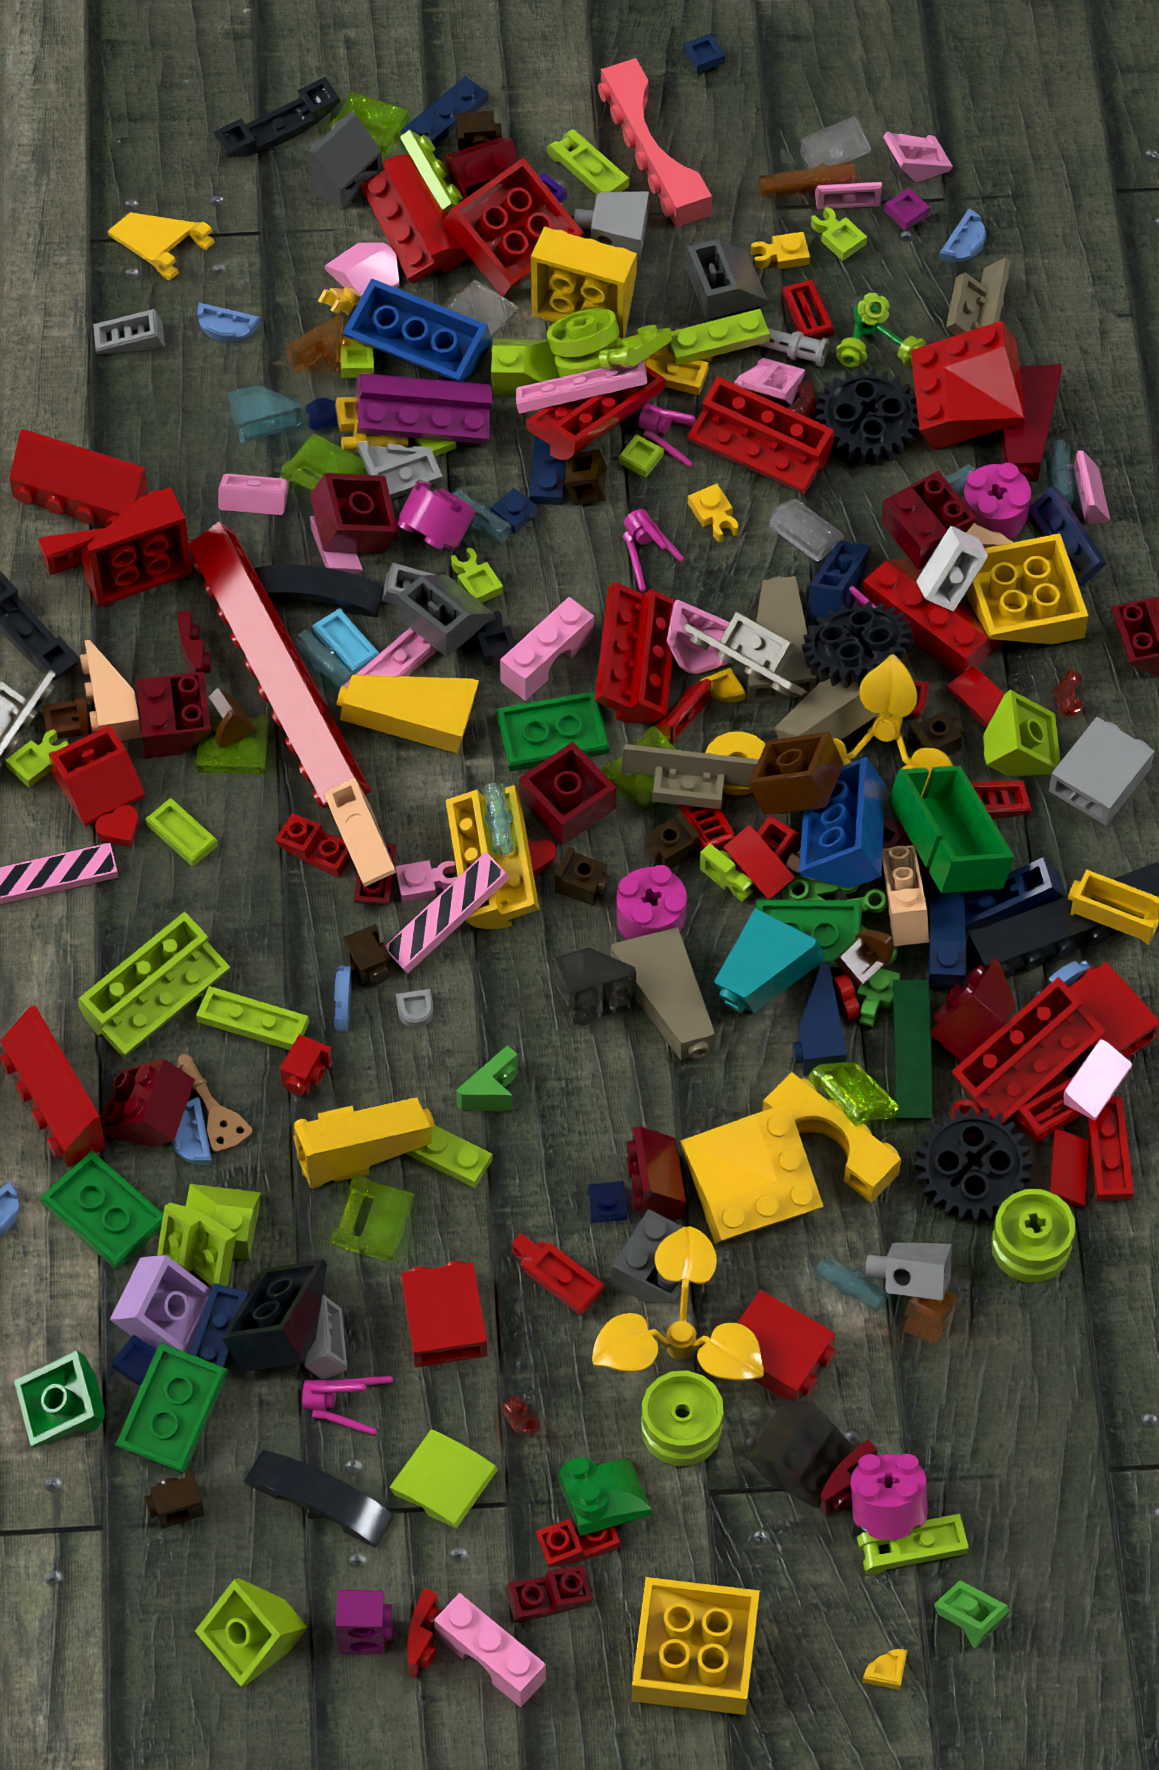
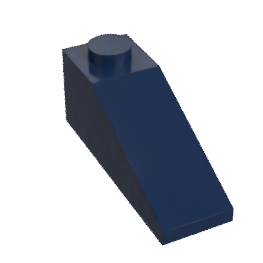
M838 541L809 585V621L817 622L818 617L829 618L828 610L836 613L841 612L840 605L846 606L847 609L852 608L855 596L849 591V588L854 586L858 590L871 552V545Z
M1042 857L1010 872L1003 889L977 890L964 893L965 931L987 927L1066 897V891L1059 871Z
M929 889L927 968L929 989L951 990L958 983L963 987L966 970L964 892L941 893L939 889Z
M829 961L821 963L799 1026L798 1042L792 1043L794 1063H801L803 1076L845 1071L847 1052Z

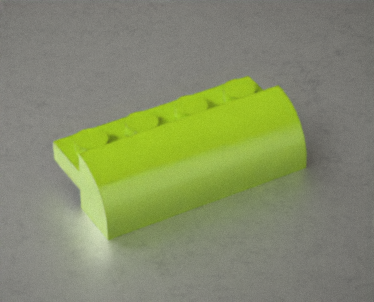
M183 912L79 997L78 1005L94 1032L99 1037L103 1035L116 1051L125 1058L204 993L209 986H212L227 974L230 966L207 942L208 936L186 912Z

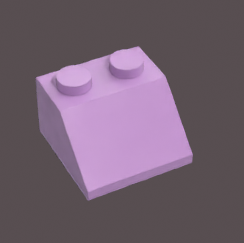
M167 1255L142 1257L139 1259L110 1320L136 1340L158 1347L161 1342L189 1353L211 1289Z

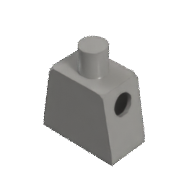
M601 192L596 196L594 210L575 209L574 221L581 229L591 230V239L617 248H626L631 252L637 253V260H641L649 211V192Z
M892 1243L887 1256L867 1255L866 1277L886 1278L885 1290L890 1294L943 1300L951 1279L952 1244Z

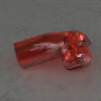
M804 381L798 385L800 399L794 402V406H790L788 409L810 418L815 414V407L818 405L813 382Z
M1069 670L1053 692L1059 711L1066 716H1074L1082 708V700L1077 701V695L1074 694V691L1082 681V676L1075 670Z
M511 1396L508 1402H504L502 1405V1415L517 1434L536 1433L540 1428L539 1419L534 1415H523L522 1413L527 1409L526 1402H521L519 1396Z

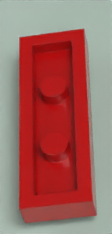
M1111 1097L1096 1120L1087 1117L1096 1201L1132 1200L1134 1192L1123 1097Z

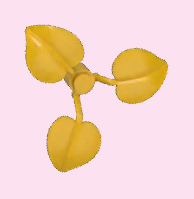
M892 654L864 677L860 685L859 695L863 705L873 713H880L875 716L873 727L868 729V733L848 754L841 740L833 738L844 765L851 763L850 760L857 756L872 737L875 736L884 742L895 739L898 743L901 758L907 764L901 769L927 768L929 771L921 794L922 797L932 768L953 766L945 753L936 748H921L914 752L911 759L908 757L903 741L904 735L900 732L903 717L909 715L916 705L917 690L908 669Z
M690 1226L682 1227L666 1237L656 1250L655 1266L659 1274L670 1282L682 1281L679 1321L669 1326L667 1337L665 1338L656 1329L648 1331L646 1320L639 1314L625 1313L618 1315L606 1323L595 1341L592 1357L594 1366L606 1367L627 1373L643 1371L654 1363L658 1355L656 1338L661 1343V1347L666 1348L668 1354L677 1360L688 1359L695 1351H698L697 1360L702 1369L717 1378L747 1381L763 1377L764 1369L759 1344L750 1329L737 1323H724L713 1330L711 1338L702 1336L696 1340L695 1328L686 1322L689 1281L696 1284L707 1283L716 1270L717 1258L715 1249L704 1233Z

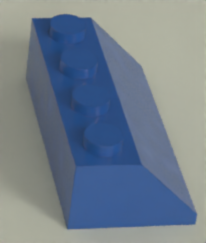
M372 278L343 331V336L457 382L463 381L479 368L492 343L487 324Z
M867 757L843 765L826 807L817 810H803L799 873L802 877L847 888L869 883L881 877L886 784Z

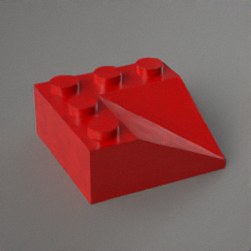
M524 157L450 209L442 222L502 298L531 278V255L544 227L563 230L568 234L579 237L584 233Z
M1002 320L911 350L919 431L934 450L1026 421L1017 341Z
M171 487L155 490L146 496L138 498L87 545L82 556L84 575L98 607L193 575L186 519Z

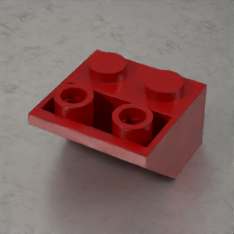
M111 725L49 754L53 777L84 827L96 822L101 815L112 814L118 806L130 805L146 797L127 750Z

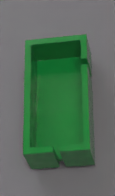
M961 766L933 767L922 797L921 794L929 774L928 769H899L888 802L924 865L930 867L929 873L941 893L1003 889L1015 857Z

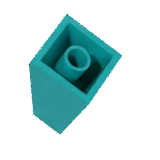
M755 908L714 983L720 992L719 996L725 1000L724 1004L727 1007L741 1014L744 1009L754 1014L821 964L825 955L817 939Z

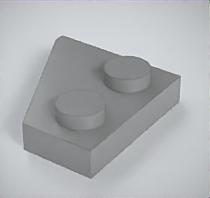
M363 441L357 443L359 454L368 475L386 477L391 500L411 493L417 480H422L432 485L442 482L443 476L431 448L417 446L406 448L396 444H388V447L368 445V442Z

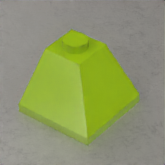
M493 339L491 366L492 395L516 396V389L518 387L558 378L555 364L556 355L552 353L548 339Z
M1012 690L1006 692L983 734L986 765L1007 776L1051 775L1061 762L1055 713Z
M190 1184L186 1207L211 1217L234 1232L236 1240L233 1258L250 1260L262 1196L261 1192Z
M237 1578L231 1582L195 1632L240 1687H243L288 1654L308 1626L285 1599Z

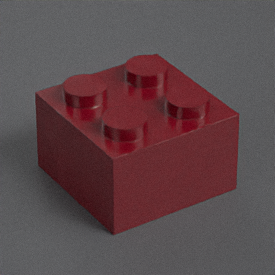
M324 473L310 494L323 551L384 554L399 533L385 476Z
M573 741L519 778L521 802L562 846L616 809L617 787Z

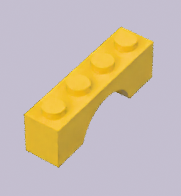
M791 1072L763 1100V1111L789 1103L799 1134L815 1132L834 1139L842 1147L847 1157L844 1182L870 1203L899 1175L901 1157H899L897 1150L892 1145L882 1143L876 1139L864 1123L860 1121L855 1122L848 1117L836 1101L824 1098L817 1092L816 1087L805 1078L800 1079Z

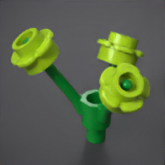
M869 293L864 296L863 301H860L854 307L853 313L856 324L853 337L842 340L841 344L836 348V357L846 367L860 366L862 362L867 360L866 345L859 340L860 336L863 333L870 334L878 331L899 346L897 356L904 365L911 367V350L924 346L926 341L923 338L917 339L914 336H909L902 340L881 325L889 316V302L884 296H878L877 293Z

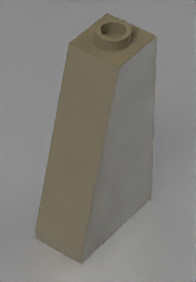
M778 576L770 580H762L756 623L795 644L779 675L803 688L805 691L802 696L791 692L788 697L773 689L771 685L774 681L764 676L762 681L749 675L748 704L806 697L816 687L817 677L811 674L810 668H807L802 644H805L803 636L807 634L796 576L786 578Z
M829 678L826 681L820 682L774 730L778 739L830 732L832 738L842 740L880 713H873L863 705L860 700V687H858L857 682H851L850 686L845 688L843 681H840L835 686H831Z
M678 927L610 944V963L612 968L679 1059H699L708 1055L709 1052H713L715 1050V1032Z

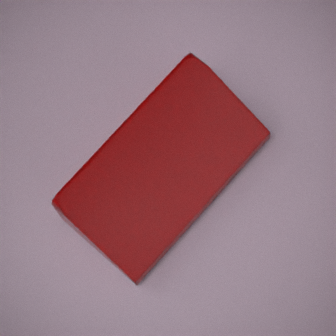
M706 678L691 685L670 708L666 716L657 723L651 733L667 744H673L711 700V681Z
M1055 1129L1052 1144L1049 1192L1059 1196L1068 1206L1085 1208L1089 1141L1063 1130Z

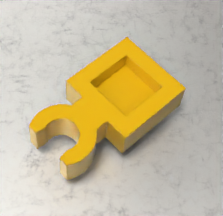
M804 232L772 236V244L761 241L751 244V255H763L757 256L754 259V266L757 269L766 268L773 262L777 263L778 269L810 265V255Z
M345 286L344 289L330 288V290H323L318 302L331 306L330 310L332 312L340 313L342 311L346 315L352 316L362 295L348 286Z
M718 484L688 495V505L703 528L712 524L713 537L717 542L723 541V532L721 530L723 528L730 529L734 536L738 535V522L731 517L733 507Z

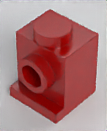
M299 1034L280 1067L282 1085L295 1095H308L313 1084L319 1085L325 1068L330 1069L333 1064L331 1047Z

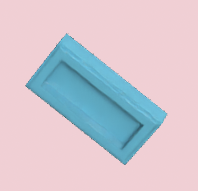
M340 608L312 625L313 633L351 676L356 675L380 654Z

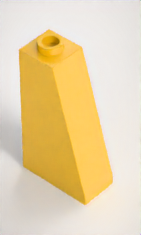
M352 675L348 687L341 686L336 705L342 707L340 720L458 754L479 680L467 678Z
M417 1097L300 1123L294 1126L297 1159L310 1188L431 1144V1129L435 1128V1123L428 1108L422 1109Z

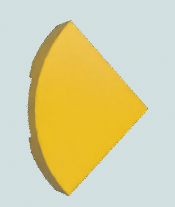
M731 667L706 677L711 681L712 698L723 702H739L746 699V692Z
M891 1650L876 1658L866 1668L862 1683L900 1690L907 1650Z

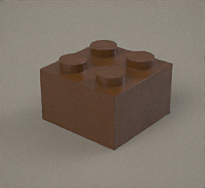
M830 732L767 740L749 785L763 815L787 814L792 811L807 809L817 810L827 806L844 763Z

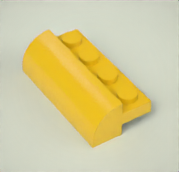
M512 785L482 795L478 790H474L447 799L446 807L458 877L485 852L510 877L466 921L470 925L481 929H502L512 926L511 919L538 911L539 904L520 792L516 786Z

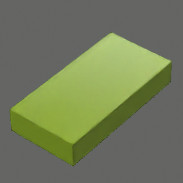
M172 798L145 818L146 825L192 867L218 847V840Z

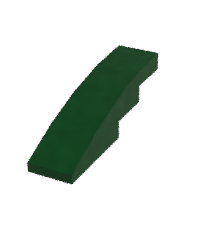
M893 980V1051L896 1119H932L929 980Z

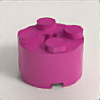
M1012 463L992 464L983 466L968 474L964 487L963 501L976 515L977 520L975 523L978 526L992 532L1001 533L1007 539H1012L1021 532V528L1027 521L1031 488L1025 476L1019 472L1017 466Z
M417 480L399 515L400 519L397 525L408 532L415 533L418 531L426 535L424 541L438 549L445 547L454 551L455 547H458L476 513V509H471L472 506L466 501L442 488L440 491H430L429 489L432 484Z
M664 865L637 869L620 880L616 897V922L619 931L626 940L678 927L679 932L682 930L686 920L687 894L681 880Z
M867 1454L859 1459L858 1466L851 1476L852 1512L855 1524L859 1528L861 1525L867 1529L868 1535L883 1540L905 1538L911 1535V1529L920 1524L921 1528L928 1516L925 1472L919 1465L916 1456L912 1454H884L878 1456Z

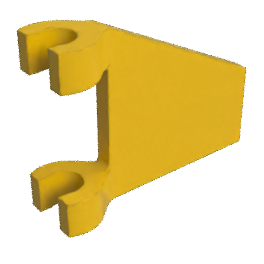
M132 212L108 230L110 237L151 263L169 281L179 272L178 269L172 266L176 262L175 257L168 252L183 239L190 235L203 250H207L215 243L214 239L208 236L212 232V228L205 222L195 223Z

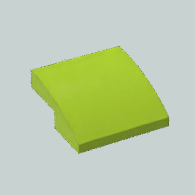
M168 1203L164 1206L157 1256L167 1255L186 1271L191 1272L193 1270L211 1286L213 1283L227 1286L236 1234L203 1213L182 1205Z
M431 1429L394 1480L390 1489L395 1496L422 1507L429 1517L457 1528L498 1469L496 1465L475 1451Z

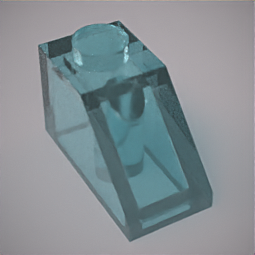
M260 385L249 388L243 387L234 392L227 393L229 413L240 443L303 426L302 406L297 400Z

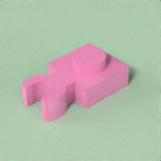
M430 860L395 866L402 902L436 897L435 888L440 887L445 890L458 878L445 877L448 873L456 872L454 861L442 862L437 868L431 869Z

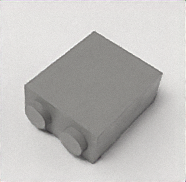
M1096 717L1052 772L1049 792L1107 826L1150 771L1155 751L1144 741L1134 739L1122 732L1114 723L1105 722Z

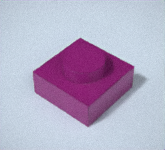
M908 188L885 203L884 212L906 231L929 216L930 207L915 192Z

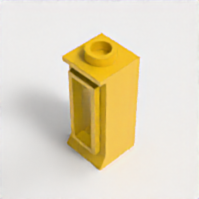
M1087 869L1081 882L1075 880L1070 889L1068 900L1073 901L1070 915H1080L1139 938L1147 945L1150 944L1159 924V897Z

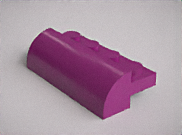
M366 373L357 374L355 398L357 433L487 444L489 441L490 407L492 405V391L489 384Z

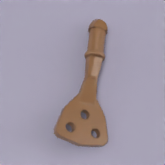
M181 1054L177 1060L178 1067L195 1079L192 1091L204 1103L208 1113L206 1133L211 1150L214 1153H219L237 1147L251 1136L252 1127L238 1113L219 1105L214 1100L207 1088L206 1079L202 1078L194 1064V1059L188 1054ZM225 1122L227 1126L223 1128L220 1126V1123ZM240 1128L243 1130V1133L239 1134L236 1130ZM220 1138L224 1142L222 1144H219L216 1140Z

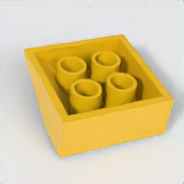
M544 227L531 255L532 316L556 322L564 316L584 309H609L615 313L620 331L618 336L623 340L626 336L637 274V253L631 252L626 248H617L603 244L594 239H586L568 234L563 230Z
M1060 533L984 548L988 557L967 589L966 595L989 639L1057 644L1085 638L1088 613Z
M789 1103L680 1141L714 1244L815 1212L824 1207Z
M646 1577L632 1681V1701L746 1715L760 1591Z

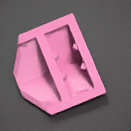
M886 132L883 136L900 167L916 183L949 172L953 167L935 136L928 135L926 138L891 132Z
M357 243L325 265V270L343 287L353 288L361 295L366 290L371 278L395 288L399 286L396 253L385 243Z
M762 358L756 366L740 374L734 381V384L763 397L792 405L804 377L805 369Z
M677 599L673 605L667 643L679 667L685 672L697 675L727 665L728 662L716 656L719 652L717 648L710 645L708 650L691 642L692 634L683 630V627L687 623L720 641L730 622Z

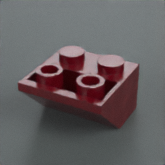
M503 136L444 155L451 183L459 189L463 196L461 201L518 162L513 139Z
M939 470L886 498L882 504L881 524L918 570L926 566L950 526L967 532L977 520L976 515Z
M1159 597L1111 606V612L1130 666L1159 677Z
M204 671L136 679L146 759L180 755L211 733Z
M995 958L985 967L979 964L966 978L968 982L963 987L959 983L955 985L945 997L947 1002L934 1015V1019L937 1022L930 1034L961 1062L1006 1023L1016 1005L1001 964Z
M164 1058L119 1070V1073L113 1080V1090L109 1102L102 1112L101 1124L104 1136L150 1147L173 1142L195 1079Z
M641 1126L633 1127L632 1141H626L628 1155L626 1157L628 1178L632 1179L633 1190H631L633 1210L640 1211L641 1219L648 1209L669 1220L684 1219L686 1199L676 1139Z

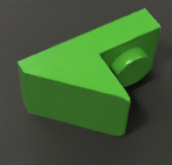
M508 1045L456 1090L457 1107L462 1111H511L513 1109L512 1094L503 1086L511 1083L518 1073V1054Z
M961 1580L934 1604L939 1616L963 1628L974 1648H977L1002 1624L1010 1611L1006 1604Z

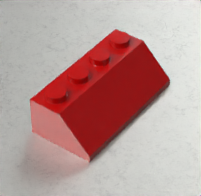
M22 429L19 434L9 480L13 498L24 504H35L47 508L55 514L63 513L78 518L87 524L94 523L108 527L138 498L148 494L145 467Z
M907 559L886 560L863 581L862 594L876 607L880 603H884L886 610L896 607L897 614L904 613L905 620L910 622L914 644L957 677L971 666L977 668L1006 641L989 639L974 610L964 602L960 601L953 612L926 600L916 582L922 571L918 570Z
M35 1005L29 1007L0 1040L3 1054L0 1055V1062L7 1075L12 1073L15 1075L18 1081L15 1083V1088L23 1103L30 1101L34 1108L30 1112L39 1130L45 1128L50 1138L47 1139V1143L55 1158L61 1156L66 1166L70 1167L80 1162L89 1152L93 1151L96 1154L106 1149L100 1115Z

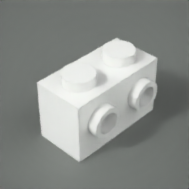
M950 526L916 581L924 598L954 612L983 566L988 554L979 538Z

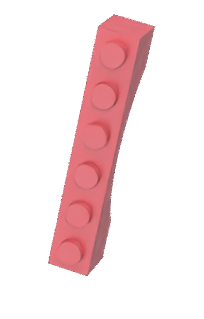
M634 58L601 69V83L598 84L599 95L603 102L607 101L610 105V112L616 125L620 124L623 129V138L627 147H632L635 151L636 163L641 171L645 170L648 175L649 187L653 194H658L664 215L666 217L670 216L676 228L711 216L712 195L699 172L683 166L668 156L650 135L644 119V111L648 102V79L637 59Z

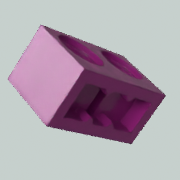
M338 1590L336 1631L339 1653L385 1654V1641H393L392 1604H385L384 1591Z

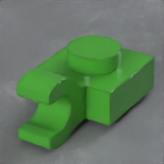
M879 968L859 986L856 999L857 1001L864 1002L860 1012L862 1015L859 1024L873 1027L879 1007L890 1010L893 1002V980H900L901 974Z

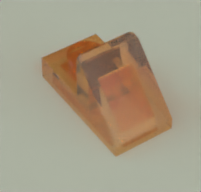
M339 314L286 344L288 365L294 372L313 365L321 357L335 373L338 372L340 346H344L343 331L345 327L343 316Z
M946 1290L943 1300L913 1297L909 1301L904 1314L908 1316L904 1330L936 1344L940 1340L957 1304L959 1295Z

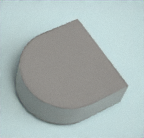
M430 989L395 994L399 1019L404 1025L411 1028H420L432 1020L433 1001Z

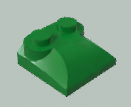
M79 1351L66 1355L14 1380L29 1442L33 1448L77 1431L82 1433L93 1432L103 1422L105 1409L95 1372L85 1355Z
M573 1458L562 1466L558 1474L559 1485L580 1536L652 1515L651 1507L630 1458L596 1464L588 1458Z

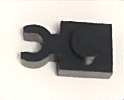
M494 611L495 620L486 623L478 630L480 633H477L479 647L486 666L500 663V659L516 646L510 626L503 627L502 615L499 611Z

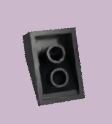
M324 1259L262 1270L222 1336V1340L240 1372L264 1371L280 1366L293 1367L303 1363L317 1335L327 1268Z

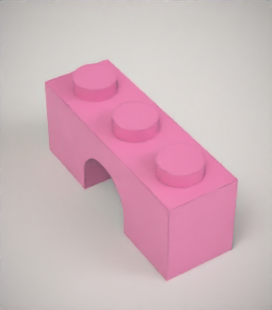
M568 597L500 659L501 682L526 701L548 681L549 669L561 653L566 654L572 659L594 638V615Z
M461 1593L434 1619L435 1637L463 1660L469 1655L478 1661L490 1674L492 1684L519 1707H522L546 1681V1664Z

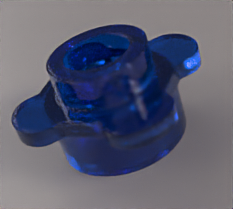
M317 398L308 403L306 406V412L310 416L308 427L312 430L328 426L331 428L337 427L336 401L328 398Z

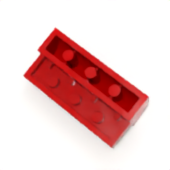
M398 155L383 161L385 170L360 184L407 278L412 284L439 268L446 273L470 258L442 223L448 212L442 210L410 155Z
M646 366L647 384L545 407L527 419L526 429L550 445V455L559 460L570 459L659 396L665 388L666 378Z
M717 376L702 402L703 410L688 434L689 442L805 495L817 472H822L834 441V429Z
M614 582L607 590L595 701L616 710L615 719L639 724L655 722L667 714L673 653L667 643V636L673 605L676 600L653 589H649L642 594L618 582Z
M1058 976L953 1069L951 1073L968 1096L983 1111L985 1108L989 1109V1117L992 1120L999 1113L1003 1114L1001 1124H1003L1018 1111V1108L1026 1104L1106 1031Z

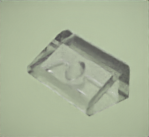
M856 116L804 137L801 140L800 154L815 175L871 152L870 145Z
M792 499L778 505L769 522V526L814 561L823 559L836 546L838 541H842L845 537L842 532L797 499Z

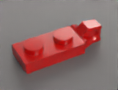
M522 1233L511 1243V1252L521 1260L519 1266L525 1273L580 1316L605 1291V1285L552 1243L548 1242L546 1244L540 1241L536 1245Z

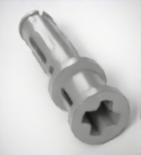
M768 328L770 342L758 345L787 353V357H790L792 360L801 358L815 362L816 366L822 367L827 358L830 341L827 338L818 340L806 337L800 331L789 334Z

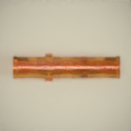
M854 161L834 165L821 163L818 164V167L761 175L759 176L760 191L762 196L773 193L817 187L818 185L856 181V169Z

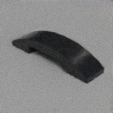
M326 77L297 90L298 99L248 124H245L241 118L214 131V136L229 158L259 153L287 142L314 126L340 103V98Z
M279 564L254 568L272 604H279L280 597L342 605L344 606L345 613L378 617L384 587L364 577L340 570L310 565Z
M0 571V630L39 671L45 675L51 669L56 673L52 680H57L81 663V659L60 636L56 638L18 597L16 587Z
M262 1450L244 1480L245 1484L277 1500L279 1496H282L341 1525L344 1533L374 1548L377 1547L394 1518L393 1513L354 1487L315 1467L278 1453Z

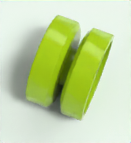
M604 308L584 309L560 318L549 327L547 339L552 353L556 355L555 364L560 378L602 368L599 363L600 352L606 349L614 350L622 344V338L618 336L620 331L614 312Z
M1025 1189L1009 1196L1001 1204L997 1212L992 1234V1254L997 1265L1008 1276L1022 1282L1040 1283L1054 1278L1065 1268L1071 1254L1075 1236V1218L1069 1206L1059 1196L1043 1189Z
M688 1370L671 1371L658 1377L647 1388L642 1401V1439L649 1452L661 1462L674 1466H692L706 1460L717 1449L723 1429V1400L716 1386L705 1376Z

